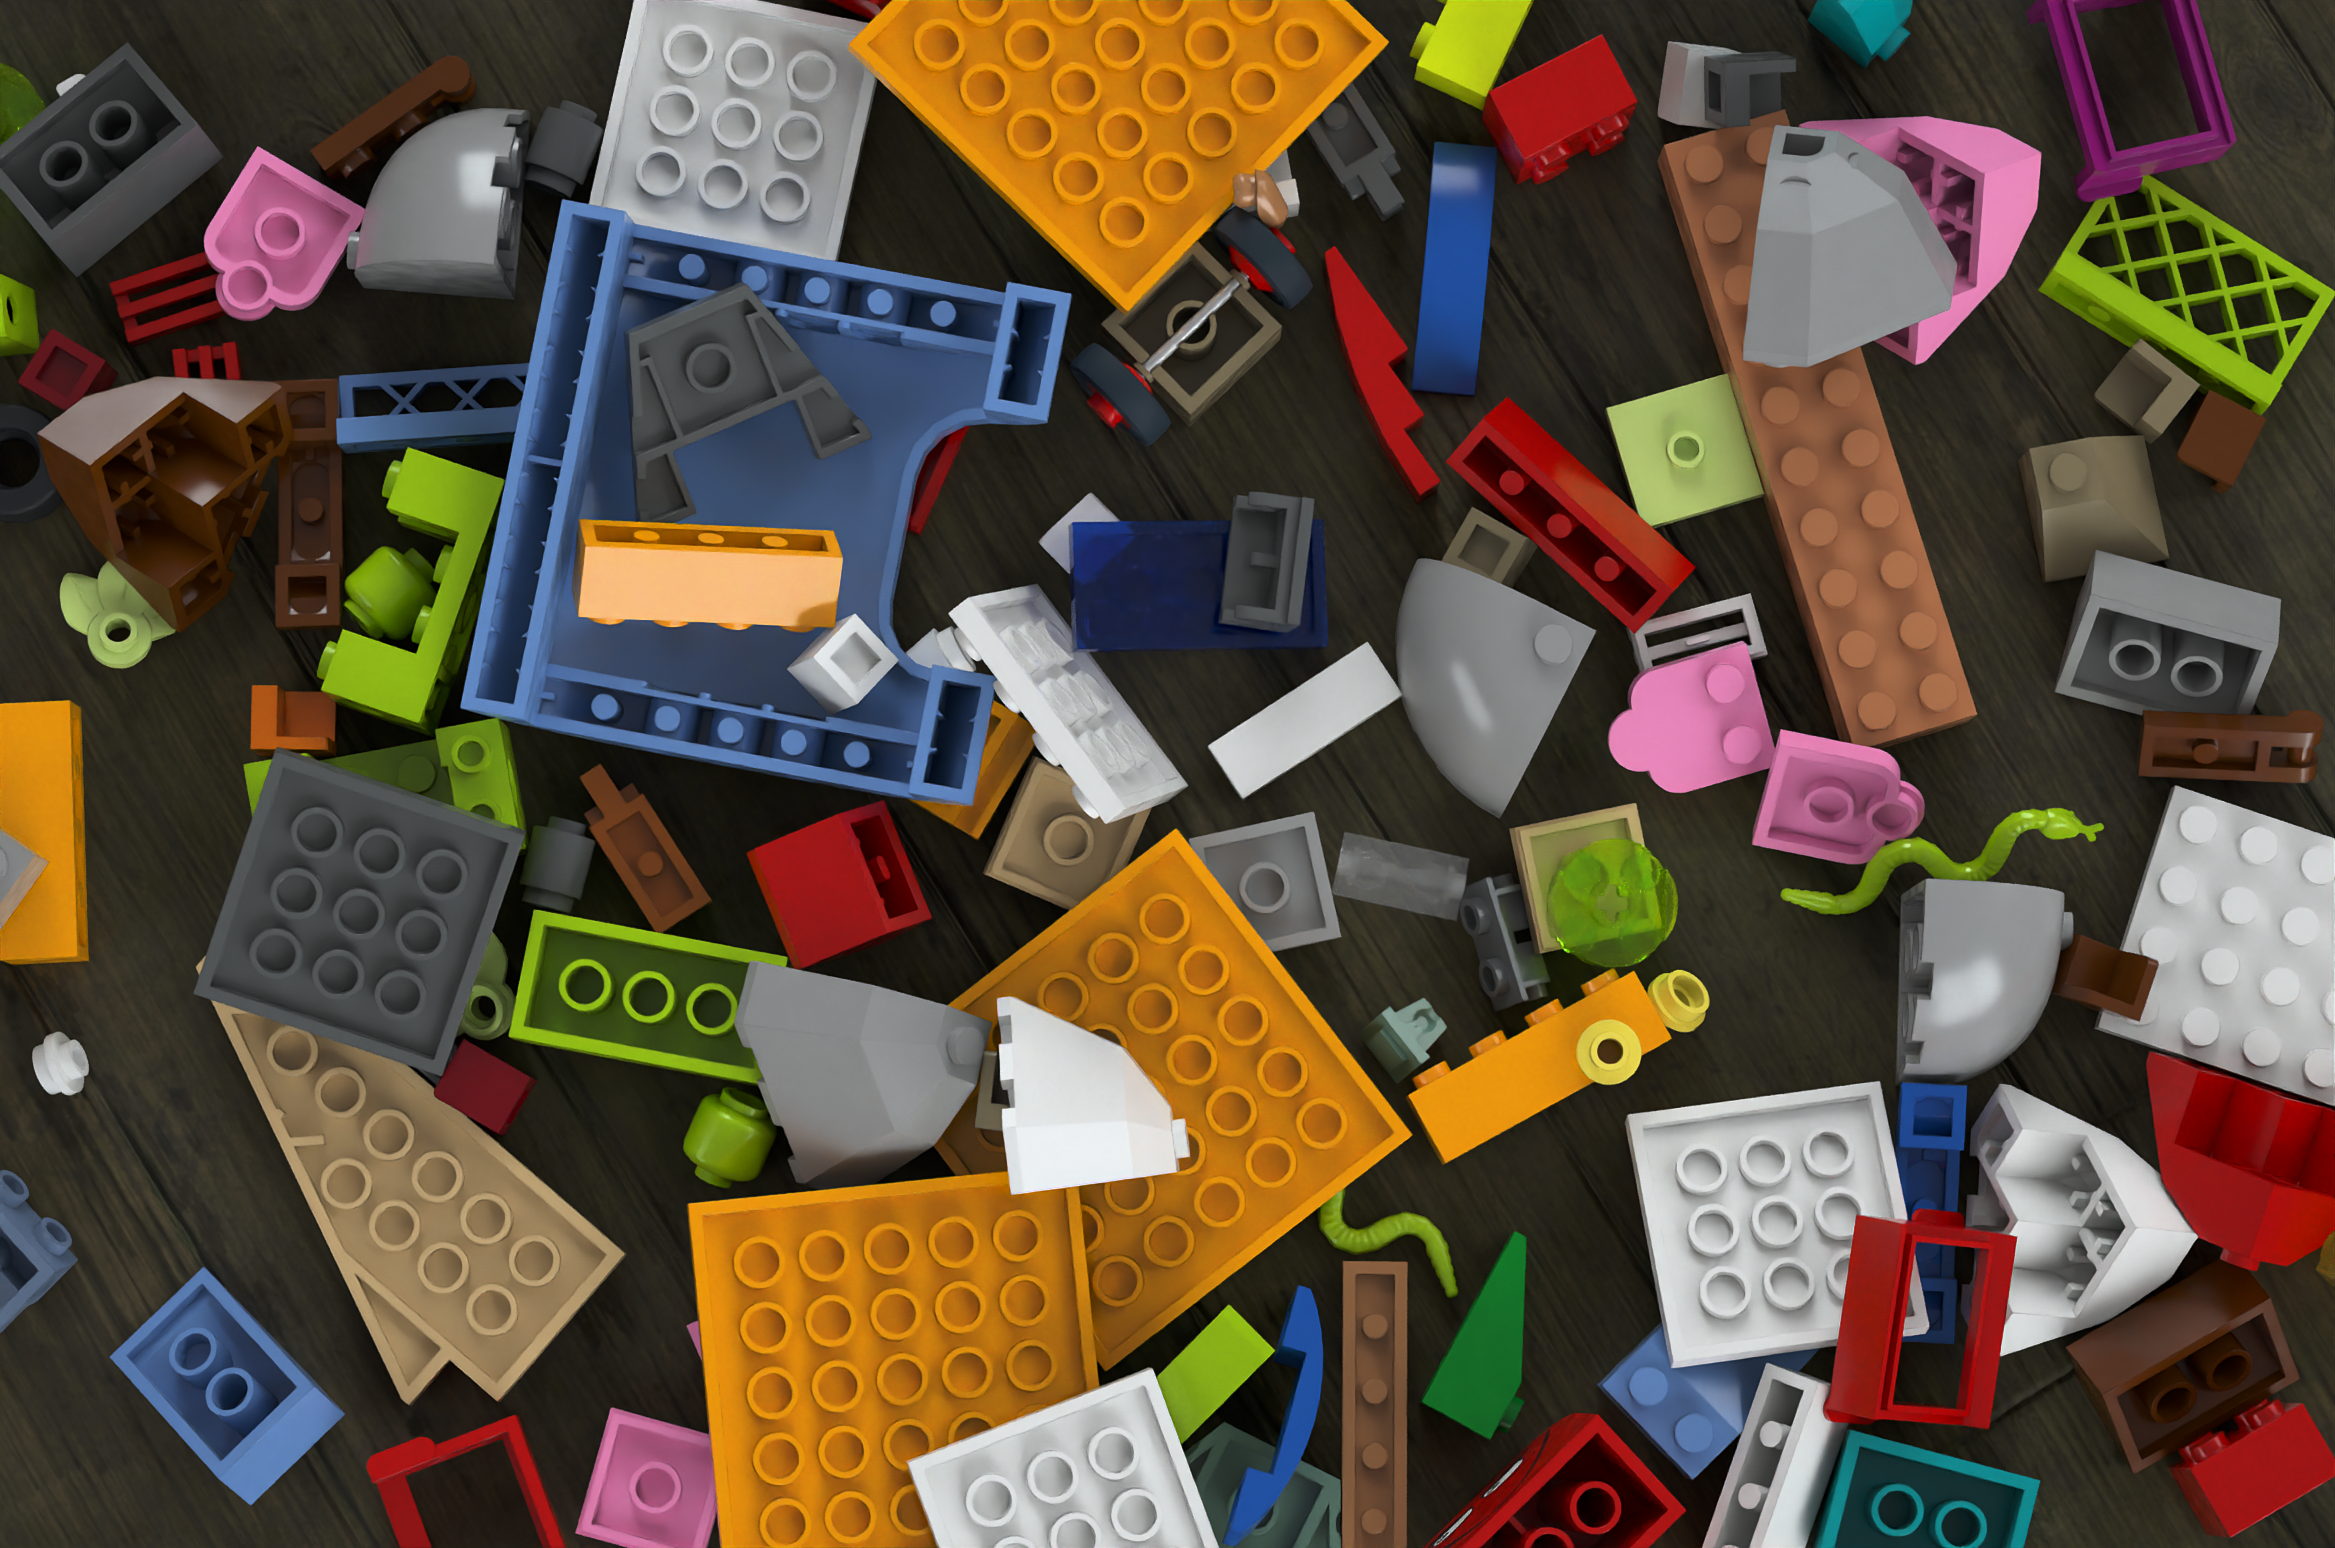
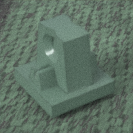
M1422 998L1397 1012H1394L1391 1007L1387 1008L1358 1033V1036L1395 1083L1398 1084L1430 1058L1426 1050L1446 1030L1447 1026L1442 1018L1434 1012L1429 1002Z

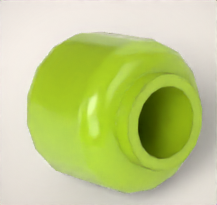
M382 546L347 577L344 582V589L348 599L342 605L357 624L374 640L379 641L384 635L392 640H402L414 630L422 607L426 605L433 608L437 593L430 583L433 581L435 570L413 548L402 555L394 548Z
M726 1087L723 1088L721 1094H711L700 1101L684 1138L683 1149L690 1160L697 1165L695 1170L696 1176L709 1184L729 1188L732 1181H750L759 1176L776 1138L777 1125L773 1124L765 1101L746 1091Z

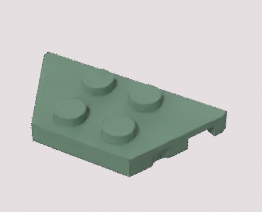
M1223 1422L1184 1452L1219 1548H1341L1340 1479L1300 1460L1289 1482L1267 1515L1248 1536L1233 1547L1223 1544L1222 1541L1239 1481L1248 1467L1269 1473L1275 1447Z

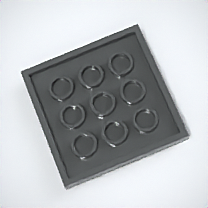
M277 747L193 994L442 1076L526 830Z

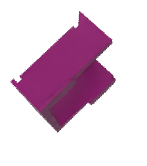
M2036 0L2026 12L2029 25L2046 21L2087 164L2074 178L2075 193L2080 200L2092 202L2135 192L2142 185V176L2218 160L2237 141L2196 0L2160 1L2199 133L2117 152L2077 14L2109 7L2116 8L2149 0Z

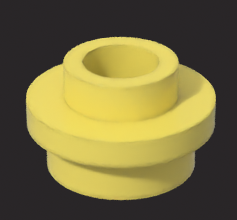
M1684 970L1663 973L1650 983L1647 995L1666 1027L1679 1032H1691L1704 1021L1705 1011L1708 1009L1710 1002L1709 995L1702 982L1693 974Z
M1601 1020L1590 1025L1581 1034L1576 1047V1058L1582 1072L1592 1081L1603 1085H1614L1627 1080L1637 1070L1641 1061L1642 1049L1638 1036L1628 1025L1616 1020ZM1613 1040L1618 1043L1621 1048V1057L1617 1063L1606 1064L1599 1059L1597 1048L1602 1041Z

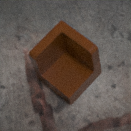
M2209 390L2198 400L2188 420V423L2191 425L2176 453V459L2214 479L2215 481L2211 489L2224 494L2236 481L2267 419Z
M2073 933L2072 944L2068 948L2061 950L2056 977L2050 994L2097 1012H2104L2140 1022L2159 962L2148 956L2122 951L2083 935Z

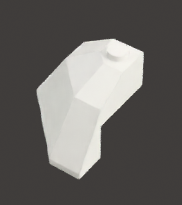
M1016 997L997 998V1013L1002 1044H999L1000 1081L1002 1090L1008 1089L1010 1108L1002 1109V1126L1011 1195L1180 1171L1179 1158L1190 1157L1185 1118L1173 1119L1172 1106L1125 1047Z
M1999 1084L1971 1129L1970 1156H1976L1980 1161L1978 1195H1967L1965 1226L2017 1236L2000 1356L2111 1320L2171 1279L2198 1238L2162 1182L2161 1174L2119 1138L2011 1085ZM1975 1248L1973 1280L1969 1285L1962 1284L1961 1313L1967 1325L1969 1324L1980 1248Z

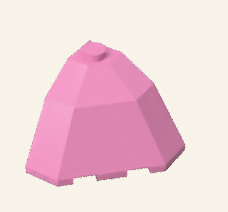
M1928 116L1808 121L1800 124L1799 127L1839 131L1903 170L1956 260L1957 272L1950 310L1874 340L1914 365L1925 362L2005 276L2037 210L2042 152L1996 128Z

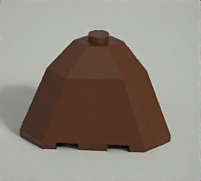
M156 376L83 397L40 430L37 436L50 480L89 541L167 624L181 633L226 597L236 573L227 567L240 535L251 537L269 494L268 491L261 488L263 479L272 458L275 456L284 457L294 432L283 387L275 382Z

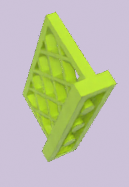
M2150 175L2142 176V185L2137 190L2145 195L2150 215L2120 220L2114 197L2094 201L2038 291L2129 348L2138 339H2142L2199 383L2200 386L2197 390L2204 395L2209 390H2212L2262 415L2271 405L2282 387L2281 383L2333 300L2335 291ZM2161 206H2163L2164 208H2166V209L2169 210V211H2168V212H2162ZM2105 211L2108 223L2095 225ZM2185 220L2198 228L2203 249L2174 254L2166 224ZM2153 226L2161 257L2132 262L2124 232ZM2111 234L2119 265L2099 268L2077 253L2086 239ZM2215 240L2219 241L2223 245L2216 246ZM2239 254L2251 261L2257 282L2228 288L2220 257ZM2207 260L2215 290L2186 296L2177 265ZM2165 268L2173 298L2153 302L2140 293L2135 273ZM2269 273L2275 276L2277 279L2270 280ZM2123 276L2124 283L2115 277ZM2292 287L2315 301L2306 317L2282 321L2274 291ZM2261 294L2269 324L2239 329L2231 299ZM2219 302L2227 332L2206 335L2194 327L2189 307ZM2176 310L2178 317L2169 311ZM2297 330L2288 345L2285 332ZM2269 335L2273 336L2279 361L2271 374L2248 361L2243 340ZM2230 343L2232 350H2230L2222 344Z

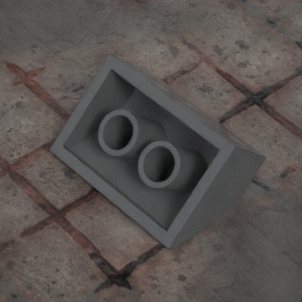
M127 42L0 145V188L77 278L224 157L198 123Z

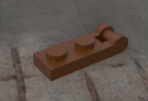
M445 56L310 151L332 183L343 176L348 181L353 180L368 171L377 162L378 158L375 155L377 152L394 140L398 144H403L419 130L429 125L427 117L445 104L463 106L470 103L477 92V83L467 63L462 58Z
M2304 709L2292 711L2287 716L2143 710L2137 753L2138 776L2306 783L2316 777L2319 757L2313 749L2314 746L2321 742L2324 721L2319 714ZM2271 747H2285L2281 752L2271 751Z

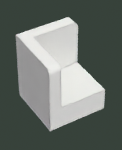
M1668 41L1658 105V117L1677 125L1713 129L1723 128V126L1705 120L1704 56L1741 53L1723 47Z
M853 614L835 622L834 628L827 627L787 670L828 713L834 714L858 704L899 659L856 614Z

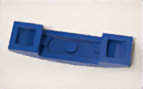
M1434 142L1419 318L1411 385L1412 392L1474 397L1491 237L1497 147Z
M1901 1082L1894 1153L1908 1220H1911L1913 1213L1919 1208L1957 1212L1960 1150H1964L1966 1085ZM1916 1242L1915 1257L1930 1327L1926 1334L1902 1337V1341L1954 1344L1957 1279L1954 1278L1956 1246Z
M1298 1285L1289 1301L1273 1362L1296 1368L1295 1379L1269 1473L1248 1467L1239 1481L1222 1541L1223 1544L1233 1547L1253 1531L1281 1495L1300 1462L1315 1422L1323 1377L1322 1332L1312 1291L1310 1288Z

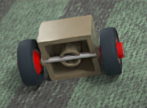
M1237 206L1227 211L1212 228L1216 241L1229 257L1234 269L1228 272L1197 241L1126 315L1116 309L1101 323V338L1126 363L1120 362L1102 346L1092 343L1070 364L1074 376L1091 396L1086 401L1091 409L1108 426L1114 428L1118 424L1133 439L1145 446L1155 442L1171 424L1167 413L1153 396L1152 389L1190 427L1280 340L1282 326L1248 292L1251 286L1256 290H1260L1277 305L1287 310L1296 306L1313 287L1307 272L1295 258L1296 250L1290 241L1277 228H1267L1252 214Z

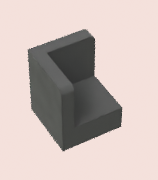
M1777 51L1704 56L1705 120L1725 128L1750 126V118H1757L1780 111L1781 73L1796 72V58Z

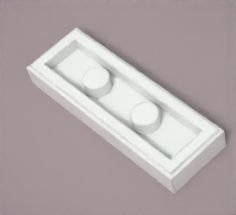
M1366 642L1208 745V750L1243 801L1401 698L1402 693L1369 643Z

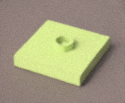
M1728 373L1606 408V419L1634 511L1652 528L1760 498L1764 495Z

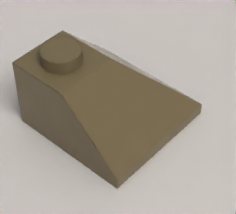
M2144 435L2088 437L2030 448L2018 460L2044 584L2086 576L2095 550L2148 564L2170 559Z

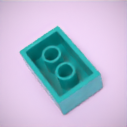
M1846 1430L1827 1484L1811 1548H2024L2040 1480L1861 1432Z

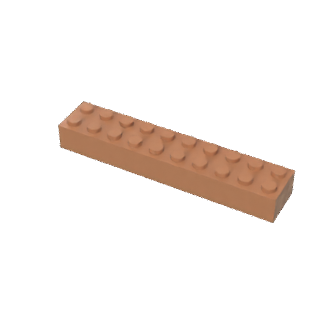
M1783 109L1750 119V126L1723 127L1663 145L1657 163L1724 374L1728 373L1764 491L1763 499L1839 740L1882 749L1965 724L1975 717L1977 712L1861 347L1859 346L1810 367L1788 366L1777 368L1761 362L1743 361L1756 231L1767 158L1775 125L1790 126L1786 111Z

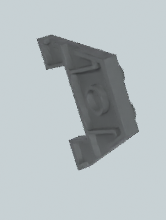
M743 282L624 331L636 522L675 523L697 513L673 452L789 401H793L814 457L819 460L872 438L868 427L853 413L839 396L836 389L825 376L821 375L788 332L750 287Z

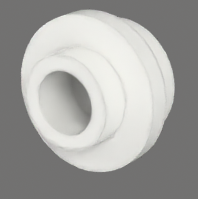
M55 1032L47 1035L44 1043L33 1049L32 1061L35 1073L40 1084L49 1094L54 1095L62 1092L65 1095H73L82 1090L84 1076H87L89 1072V1064L85 1051L78 1041L70 1040L62 1032Z

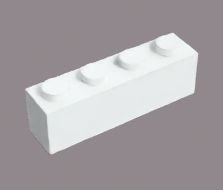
M1766 1363L1702 1548L1806 1547L1848 1423L1828 1421L1823 1415V1406L1830 1396L1831 1383L1802 1372Z

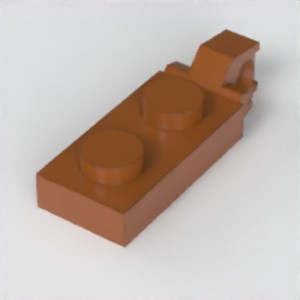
M601 763L579 777L597 806L584 813L591 825L589 829L655 932L664 934L712 903L711 898L643 793H638L633 783L618 791Z

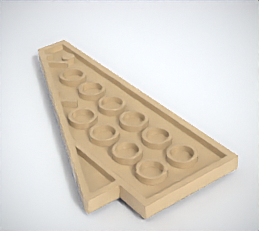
M204 957V958L200 961V963L196 966V969H197L199 975H200V972H201V969H202V966H203L205 957ZM211 1000L401 1399L406 1404L413 1405L451 1361L497 1402H500L627 1254L471 1118L435 1098L433 1094L435 1087L409 1065Z

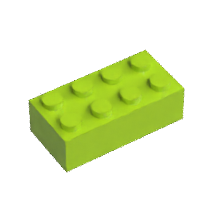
M534 909L509 1037L516 1041L758 1086L757 1081L763 1076L752 1048L743 1047L734 1025L750 961H759L792 968L790 959L785 956Z

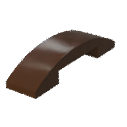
M338 379L274 381L283 387L294 432L284 457L278 456L279 565H275V627L277 630L341 628L342 604L344 603L346 527L344 451L337 444L336 419L341 418Z

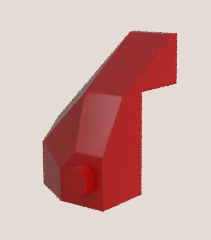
M2150 1051L2146 1061L2161 1180L2198 1238L2222 1247L2221 1260L2252 1271H2258L2261 1261L2287 1267L2335 1239V1109L2299 1101L2300 1097L2253 1081L2247 1083L2218 1072L2213 1068L2188 1060Z

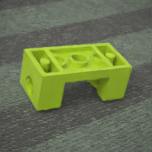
M409 447L406 450L403 462L394 460L391 463L382 489V496L389 498L386 508L390 513L399 516L397 521L403 527L453 543L455 546L445 545L437 561L433 581L441 585L433 608L424 605L416 620L412 634V642L419 644L416 654L342 629L338 643L332 641L327 643L319 662L317 678L324 680L321 691L340 706L435 737V729L438 728L480 610L506 480Z
M499 718L435 729L436 739L320 760L321 762L526 830L518 856L526 855L529 838L510 730ZM308 753L300 754V755H303V756H306V757L315 759V758H313L311 755H309ZM272 759L243 764L252 817Z

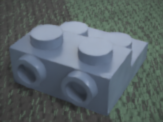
M0 1170V1333L26 1307L37 1302L78 1261L68 1249L72 1244V1239L66 1228L52 1218L45 1217L41 1219L25 1201L29 1197V1190L26 1184L16 1174L8 1170Z

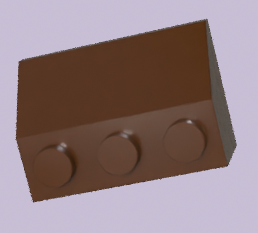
M2221 1259L2201 1267L2194 1274L2161 1293L2144 1300L2140 1305L2100 1328L2090 1331L2084 1337L2066 1347L2082 1389L2133 1474L2171 1454L2193 1438L2223 1424L2253 1403L2268 1398L2300 1379L2270 1296L2247 1269Z

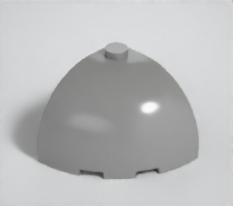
M480 108L454 113L425 126L395 151L373 186L365 208L360 232L350 231L348 238L347 267L348 269L355 270V277L363 288L515 300L525 189L523 179L527 167L523 162L528 152L531 113L528 110Z
M1421 558L1415 562L1406 583L1398 612L1395 633L1398 686L1402 693L1403 706L1414 733L1417 734L1423 747L1435 762L1441 774L1473 803L1500 819L1549 726L1596 630L1482 575L1442 561Z
M1925 879L1901 894L1895 1086H1901V1082L1950 1085L1969 1080L2000 1064L2027 1039L2047 1005L2056 977L2060 950L2068 948L2073 941L2072 912H2064L2065 894L2063 892L2049 888L2011 883Z

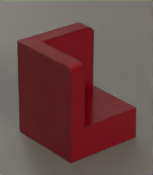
M51 328L21 375L18 383L65 412L83 397L109 390L119 373L99 356Z
M463 1039L434 1089L433 1094L438 1100L496 1133L506 1136L537 1080Z

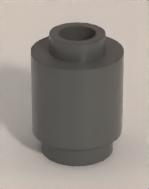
M562 100L559 109L546 107L523 162L528 167L523 179L524 182L550 195L570 200L575 187H583L605 132L601 127L594 124L597 114L584 106Z
M553 816L549 817L547 827L534 825L519 880V885L524 886L521 902L565 914L571 913L574 900H581L596 844L595 840L584 837L586 825Z

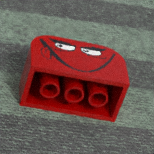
M1573 1413L1553 1424L1527 1445L1423 1548H1649L1686 1509L1598 1414Z

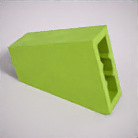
M1230 1305L1156 1377L1180 1444L1187 1440L1275 1352Z

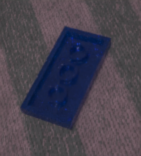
M1312 519L1300 625L1288 633L1218 623L1231 520L1072 522L1068 525L1073 652L1324 649L1328 646L1324 519Z

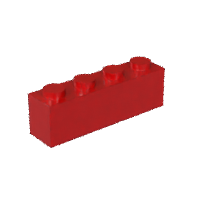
M1506 397L1489 412L1446 460V463L1634 634L1696 568L1509 397Z

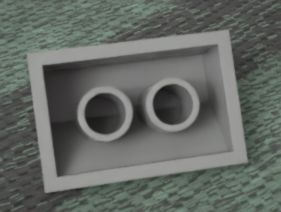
M2095 550L2077 599L2055 685V692L2142 715L2143 710L2250 715L2278 647L2281 599Z

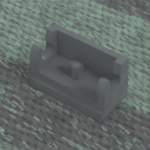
M1249 492V496L1236 495L1233 498L1218 623L1288 633L1300 625L1315 499L1265 492Z

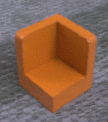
M252 685L250 746L252 751L259 756H273L276 748L280 747L297 754L308 753L311 756H336V702L324 692L284 691L278 685Z

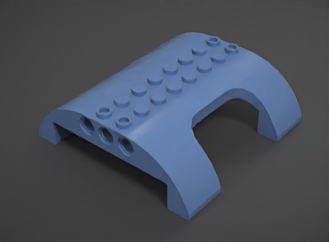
M562 199L460 708L530 727L673 757L879 795L942 804L973 806L995 695L993 682L997 678L992 675L934 664L931 669L915 663L901 649L893 629V600L917 478L927 454L943 437L970 425L989 423L1037 425L1048 422L1072 294L1007 282L1006 292H999L638 225L633 222L626 211ZM740 282L747 284L798 344L805 356L836 389L839 396L853 413L868 427L872 438L819 460L814 457L793 401H789L675 450L673 454L697 513L675 523L834 531L843 556L835 622L856 614L899 659L858 704L834 714L828 713L787 670L827 627H816L809 632H792L783 629L779 625L752 624L747 629L732 630L709 622H688V624L681 627H666L656 624L652 620L625 619L621 623L611 625L600 624L590 620L588 617H578L571 590L578 520L636 522L624 331Z

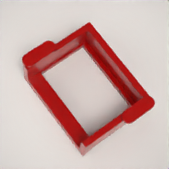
M1919 1208L1913 1213L1911 1220L1856 1214L1830 1396L1823 1406L1825 1419L1837 1423L1870 1425L1875 1420L1886 1419L1989 1429L2017 1236L1965 1226L1963 1215L1953 1211ZM1916 1242L1980 1248L1956 1408L1939 1404L1893 1401Z
M512 1415L437 1445L428 1437H418L376 1453L368 1459L366 1465L367 1472L372 1483L377 1484L400 1548H432L406 1476L503 1439L542 1547L568 1548L519 1415Z

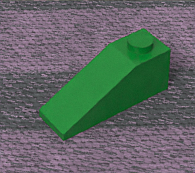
M1516 1231L1510 1234L1419 1400L1420 1403L1488 1440L1492 1438L1496 1429L1504 1434L1508 1433L1524 1403V1400L1515 1394L1522 1379L1527 1237Z

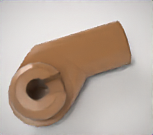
M1255 169V174H1236L1233 177L1234 204L1239 208L1256 206L1255 217L1267 228H1281L1288 216V206L1272 176L1258 169Z

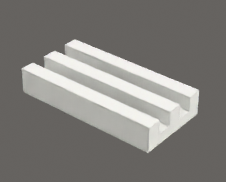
M1751 593L1648 620L1635 634L1628 627L1626 628L1634 649L1635 662L1640 672L1653 667L1652 661L1744 636L1749 637L1751 644L1747 646L1751 661L1766 657L1768 654ZM1742 612L1743 623L1647 647L1646 636Z

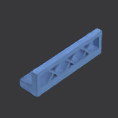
M529 363L339 376L341 418L336 419L337 444L345 454L407 450L408 447L412 449L513 443L522 400L515 407L485 409L475 400L492 381L508 380L523 393L525 384L520 379H526ZM477 382L468 393L456 385ZM431 385H446L462 399L452 411L420 413L412 406L427 387ZM413 387L404 398L393 389ZM382 389L398 403L389 415L356 417L355 391Z

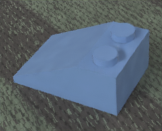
M205 1267L197 1272L110 1356L114 1363L217 1478L250 1505L345 1415L312 1377Z
M1661 1321L1596 1386L1686 1479L1693 1480L1743 1431L1766 1363L1799 1372L1820 1348L1671 1369Z

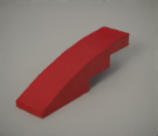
M1334 246L1324 253L1322 266L1334 329L1354 390L1382 450L1418 505L1438 491L1441 480L1408 436L1409 433L1422 425L1424 413L1392 370L1406 360L1408 347Z

